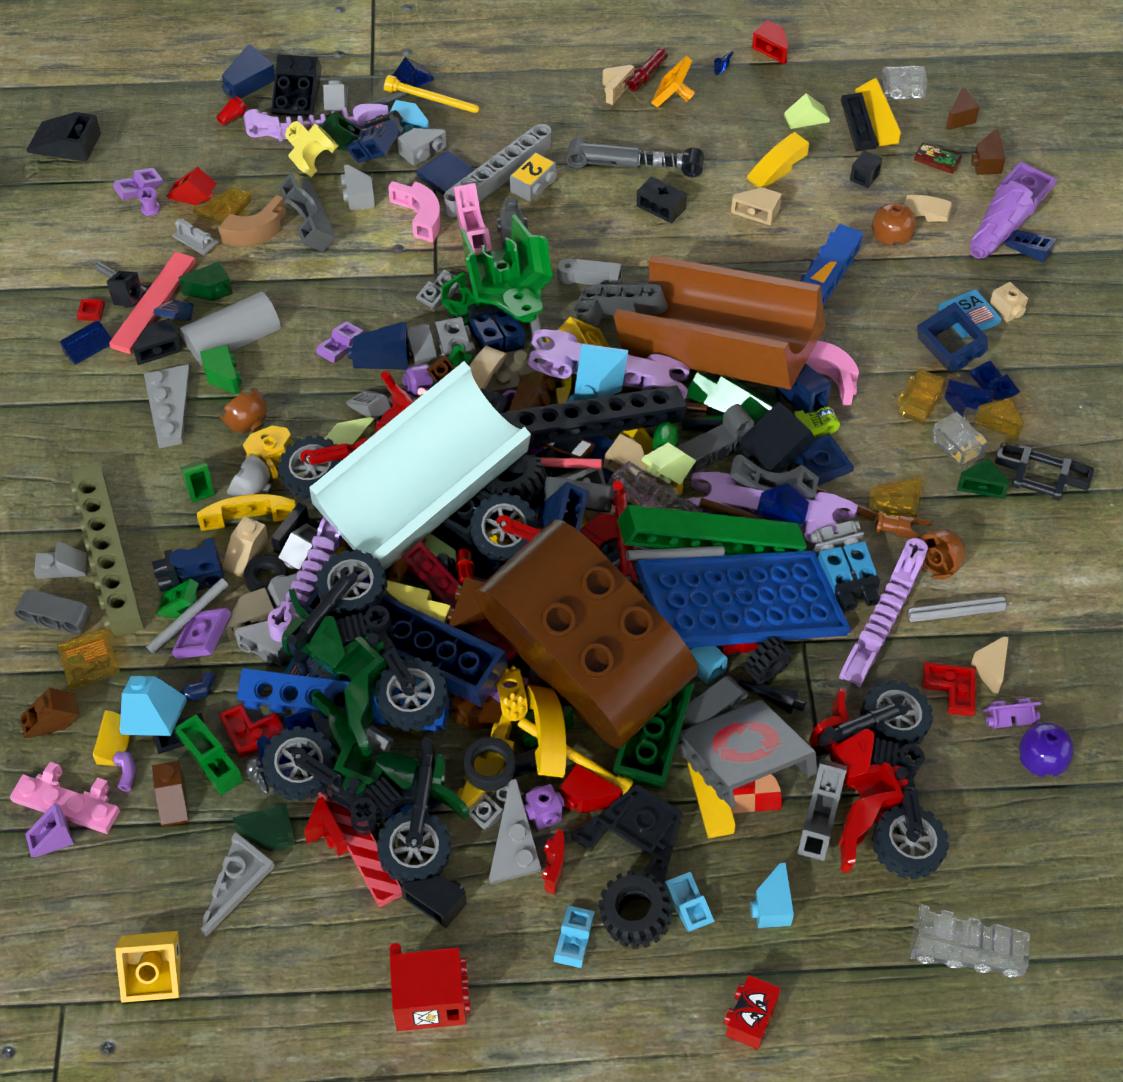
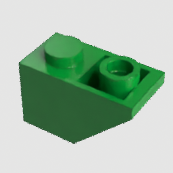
M227 345L200 351L208 383L233 394H239L238 384H241L242 380L239 370L234 371L233 367H237L234 353L229 354Z

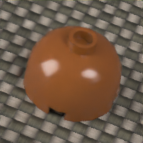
M901 203L883 205L874 215L872 221L873 235L877 240L887 245H893L894 242H901L900 245L909 242L915 233V216L913 212Z
M255 388L250 389L251 394L246 395L243 392L229 402L224 408L226 411L225 415L220 413V419L230 430L236 433H248L250 431L254 433L264 426L263 421L268 411L263 396Z
M935 529L919 538L928 546L921 569L925 571L927 568L934 573L930 577L944 580L954 575L964 564L966 555L965 545L956 533L947 529Z

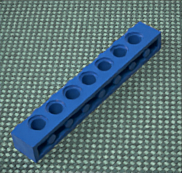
M242 668L237 700L248 709L259 710L260 706H266L272 712L285 713V709L295 710L294 714L310 716L311 712L320 713L321 718L328 719L312 703V692L315 690L321 691L338 706V700L345 696L344 690H346V686L350 682ZM272 686V694L269 697L263 698L262 691L264 688ZM397 688L392 696L400 694ZM293 689H297V698L293 701H288V693ZM421 691V693L431 694V692ZM374 696V720L371 724L387 726V722L383 719ZM449 696L447 697L448 704L446 709H443L442 717L440 719L436 718L433 725L429 727L427 725L424 726L423 731L438 733L439 729L446 730L451 700ZM420 699L419 704L423 705L428 700ZM405 700L397 701L401 704V708ZM345 706V707H341V708L343 709V711H344V712L346 713V715H347V708H346V706Z

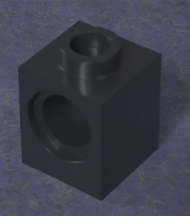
M864 150L852 164L850 181L869 188L880 174L883 158Z
M118 271L106 281L114 305L130 308L135 306L144 296L137 272Z

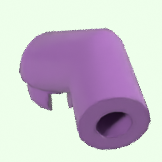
M116 752L113 762L116 766H121L123 771L118 788L122 791H130L137 773L135 763L129 752Z

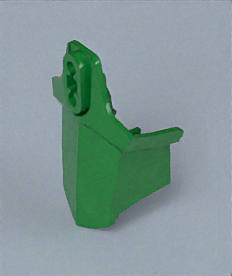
M512 215L511 239L505 238L506 247L487 252L485 245H481L482 254L475 255L465 229L461 230L465 255L464 262L468 268L475 301L496 305L522 322L534 321L537 315L543 312L541 292L553 279L547 238L542 235H531L516 215Z

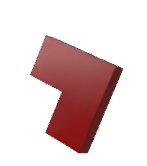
M924 662L922 689L948 691V714L974 717L976 668Z
M243 704L218 714L239 759L266 747L267 744L271 743L273 736L280 735L281 731L285 729L277 713L252 723Z

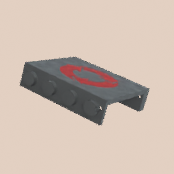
M762 700L682 730L679 736L680 743L677 748L680 756L688 760L692 769L695 772H699L703 777L706 785H711L719 799L724 800L731 808L735 807L733 789L794 764L807 777L817 774L816 752Z

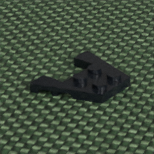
M637 784L611 803L608 809L598 816L595 815L589 823L581 829L575 830L570 836L573 841L592 852L604 833L610 830L652 857L644 872L647 877L652 874L656 877L657 882L660 881L664 885L683 813Z

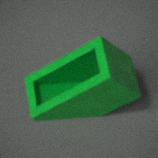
M204 460L180 467L182 478L192 503L215 496L209 469Z

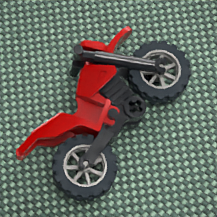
M889 680L888 683L883 681L878 683L877 687L873 686L862 703L860 715L862 716L850 720L845 707L846 689L839 688L833 702L832 717L821 721L814 728L809 738V745L816 752L817 768L821 759L830 756L831 762L847 766L844 784L848 788H855L860 795V800L853 802L846 815L839 840L840 869L844 873H849L856 861V848L862 844L867 831L877 821L879 822L872 835L874 853L877 852V859L881 864L884 863L887 866L886 869L888 871L898 873L899 877L905 878L908 876L910 879H918L920 876L923 878L928 877L931 872L934 873L938 869L949 849V842H947L948 833L946 830H943V823L939 819L936 820L932 812L929 810L926 812L922 810L923 807L919 806L918 794L913 780L925 760L924 752L916 744H920L931 728L933 722V715L931 713L933 709L931 704L928 705L927 697L924 694L921 695L918 688H912L908 686L909 683L903 681L897 683L896 680ZM883 703L886 704V706L879 707V705ZM906 717H912L914 723L908 720ZM900 722L907 728H901ZM906 755H911V759L916 760L915 763L912 762L910 758L906 757ZM920 843H927L929 849L927 850ZM915 850L923 856L915 857Z

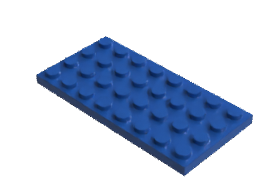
M814 550L638 560L635 565L648 602L673 627L688 648L764 642L766 639L769 641L770 637H778L783 641L847 636L851 630Z

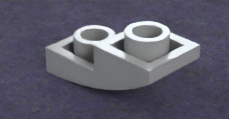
M443 270L433 283L428 281L416 296V300L432 309L442 305L441 287L454 278L455 275ZM457 282L450 287L447 299L459 289Z
M509 783L497 791H491L488 795L484 793L469 808L470 817L485 831L502 819ZM520 791V795L523 800L526 796L522 791Z

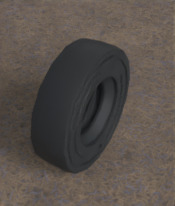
M268 554L260 555L250 560L243 573L244 582L249 591L253 592L264 587L267 590L270 581L261 582L257 579V574L262 570H273L276 573L275 577L279 575L289 576L287 566L283 560L275 555Z

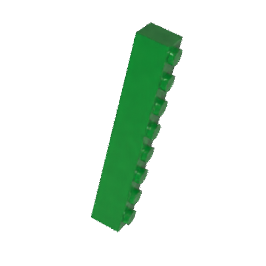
M628 505L617 520L623 543L629 546L660 549L724 546V555L804 551L807 547L799 524L785 521Z

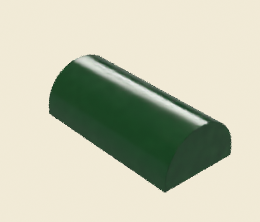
M687 684L625 745L619 748L613 768L617 776H627L634 781L633 784L647 788H662L665 786L694 685Z

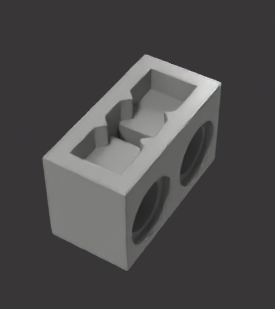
M462 317L435 322L436 337L442 356L445 355L448 358L452 348L458 344L465 347V353L472 356L476 355L474 343L469 342L471 338L469 326H464Z

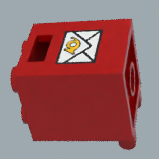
M391 944L389 956L392 1009L397 1032L466 1025L465 1014H471L466 958H460L459 948L402 953L400 944Z

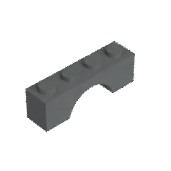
M291 172L280 184V191L284 200L293 206L304 220L297 229L302 243L324 252L336 238L312 181Z

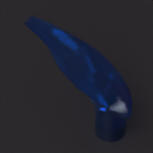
M733 51L727 53L722 58L714 60V73L716 76L728 67L730 58L734 53Z

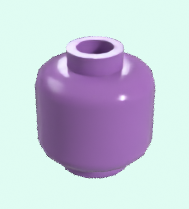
M421 364L406 369V373L402 376L406 392L417 396L419 387L428 389L433 387L435 380L426 370L429 365Z

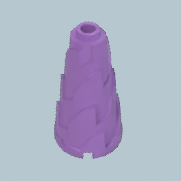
M1010 181L1007 185H1005V182L1001 183L997 188L980 227L970 242L971 254L975 258H986L989 254L991 255L1013 231H1016L1034 213L1037 208V200L1032 201L1033 193L1027 187L1018 182Z

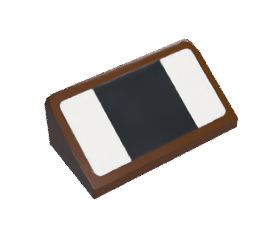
M580 438L540 446L543 450L546 448L556 450L557 455L563 458L589 459L595 444Z

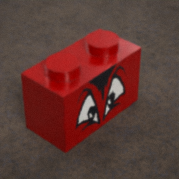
M748 975L745 984L739 983L734 999L738 1000L735 1009L729 1008L724 1020V1025L728 1026L726 1036L758 1050L778 1002L781 988Z

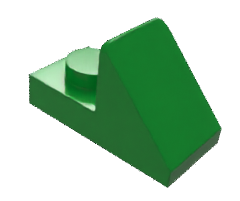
M190 578L164 592L155 614L177 619L198 600L195 592L199 583Z

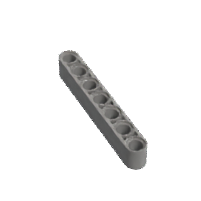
M546 124L535 125L454 186L475 183L478 201H482L510 180V175L535 152L543 155L551 148L550 126ZM452 186L444 194L445 212L449 217L456 218L457 206L453 190L454 186Z

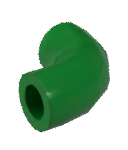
M662 422L656 427L652 451L666 443H670L675 447L678 446V429L673 423Z

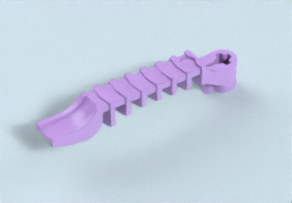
M360 104L353 109L352 117H349L346 107L342 108V116L361 128H365L363 124L366 121L374 119L378 115L384 116L388 114V106L382 104ZM256 109L248 110L244 114L246 132L251 137L269 135L279 139V142H281L283 139H287L285 136L286 130L293 123L290 117H286V123H281L278 116L272 117L267 112H260ZM325 114L320 115V120H315L313 115H309V121H303L302 116L297 117V121L303 124L307 130H310L315 123L320 126L326 120Z
M324 516L320 522L317 536H314L312 539L313 549H309L307 552L308 561H303V571H298L297 581H293L291 584V589L295 588L299 604L302 608L316 590L317 573L319 570H322V564L325 561H329L331 556L336 554L342 540V536ZM289 592L286 593V602L281 601L280 605L268 615L269 635L278 642H282V635L292 620L298 618Z
M912 538L906 542L890 582L886 585L885 592L881 595L874 613L871 614L869 623H866L864 631L861 632L858 643H855L839 679H845L861 687L868 671L880 653L881 646L884 645L886 637L890 634L892 625L894 626L897 615L900 614L902 605L905 604L907 596L910 594L923 566L928 546L923 540Z

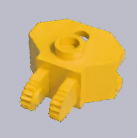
M270 426L250 434L244 442L243 448L247 454L245 458L253 454L263 460L270 469L271 477L275 479L278 477L276 468L279 462H281V454L285 453L286 448L293 444L291 434L287 428Z

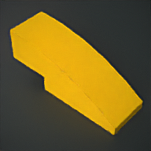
M793 132L759 161L747 175V179L758 188H766L791 172L792 165L808 155L809 142L796 132Z

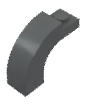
M742 454L734 457L730 477L742 484V487L804 499L815 497L819 480L818 476L803 465L789 472L773 473L761 469Z
M821 759L797 854L822 861L825 860L847 766Z

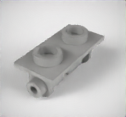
M178 219L175 223L177 231L172 236L202 255L208 253L219 243V241L211 237V234L195 228L186 219Z
M851 520L836 524L838 534L833 533L831 526L814 530L810 537L812 543L817 542L814 548L815 553L843 545L859 543L864 536V532L857 533V531L861 530L859 522Z

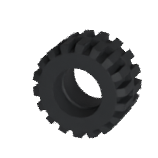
M524 454L485 487L491 495H502V493H509V495L513 496L518 495L522 500H526L532 510H534L543 503L545 481L548 475L539 457L533 454ZM502 510V513L507 516L513 513L512 511Z
M633 870L627 871V876L624 877L621 873L616 875L617 880L615 882L610 880L607 883L609 889H603L601 892L603 900H599V908L601 910L599 913L607 932L610 933L611 938L615 942L619 940L620 944L624 947H627L628 944H631L632 949H638L639 944H643L644 948L650 947V941L654 940L657 943L661 940L659 937L661 933L666 935L668 932L667 924L671 925L672 906L667 891H665L664 885L660 881L657 882L655 876L650 874L647 877L644 871H639L638 875H635ZM640 898L651 903L648 914L640 920L628 921L620 917L622 908L630 900Z

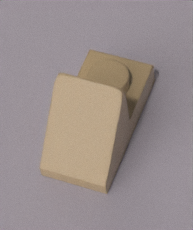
M633 65L605 68L603 70L606 103L613 105L628 89L629 86L626 85V82L634 75Z

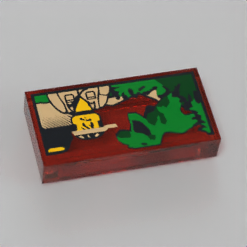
M922 142L914 156V161L953 174L962 156Z

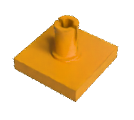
M685 56L663 76L651 102L657 108L674 92L686 102L694 95L695 91L683 83L692 63L688 56Z

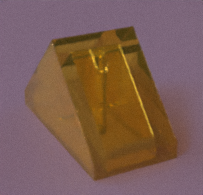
M1008 398L979 405L974 424L1018 440L1024 422L1012 400Z

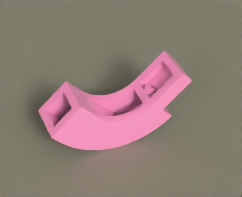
M392 181L388 186L390 202L417 212L412 221L414 237L434 242L441 227L440 205L436 195L428 187L418 182H414L412 187Z
M476 184L454 186L453 190L460 230L465 229L474 253L482 252L481 245H485L487 251L492 250L489 230L485 227L480 212Z
M817 341L805 364L816 372L831 377L838 386L842 405H851L853 395L857 394L856 385L859 370L856 363L841 348L827 342Z

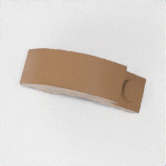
M275 195L261 212L252 216L241 217L230 213L218 227L221 242L232 246H250L265 242L281 231L280 220L286 214L283 197Z

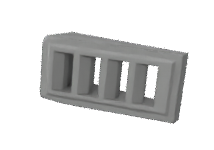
M366 390L346 401L347 406L374 420L391 408L387 396Z

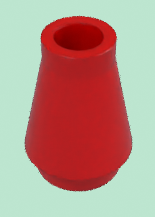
M239 97L230 98L216 118L221 125L225 126L227 123L244 115L247 107Z

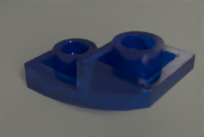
M991 360L972 369L970 375L979 386L999 403L1020 393L1008 374L1002 376Z

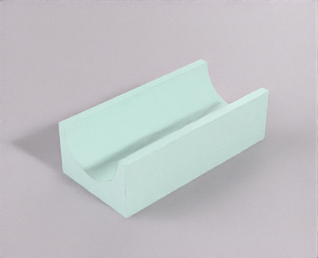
M464 361L310 486L312 504L353 550H361L364 554L366 552L372 554L374 559L377 558L380 561L381 567L385 571L401 558L404 553L425 538L524 455L528 450L531 434L525 427L519 429L510 424L494 409L480 391L472 376L471 368Z

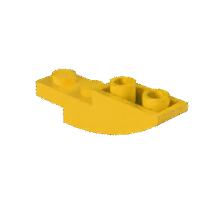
M502 714L499 723L495 722L493 725L491 737L502 739L510 745L515 753L514 742L508 740L512 731V721L506 719ZM485 752L483 758L476 757L474 760L476 772L487 777L500 774L506 765L505 759L500 754L494 752ZM464 776V780L467 782L464 789H459L457 796L469 809L484 793L488 795L491 791L487 792L477 789Z

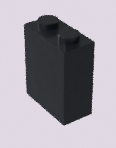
M778 402L738 442L743 448L741 453L748 460L754 459L759 463L757 466L763 470L782 473L816 438L809 428Z

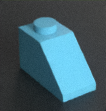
M395 101L391 111L397 110L403 118L400 123L403 131L400 134H404L413 128L429 129V121L415 103Z
M780 863L756 890L755 900L750 902L751 917L757 919L758 928L791 926L794 912L786 863Z

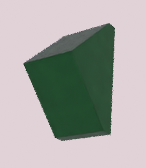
M987 458L961 472L957 491L1005 499L1010 481Z

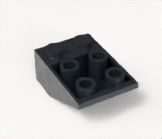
M277 54L272 114L313 115L322 69L318 57Z
M74 112L42 121L27 148V153L87 162L101 135L97 116L95 114Z

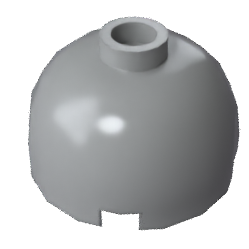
M250 454L241 465L238 475L236 474L233 478L227 494L231 497L268 494L272 485L269 483L271 474L267 464L257 456Z

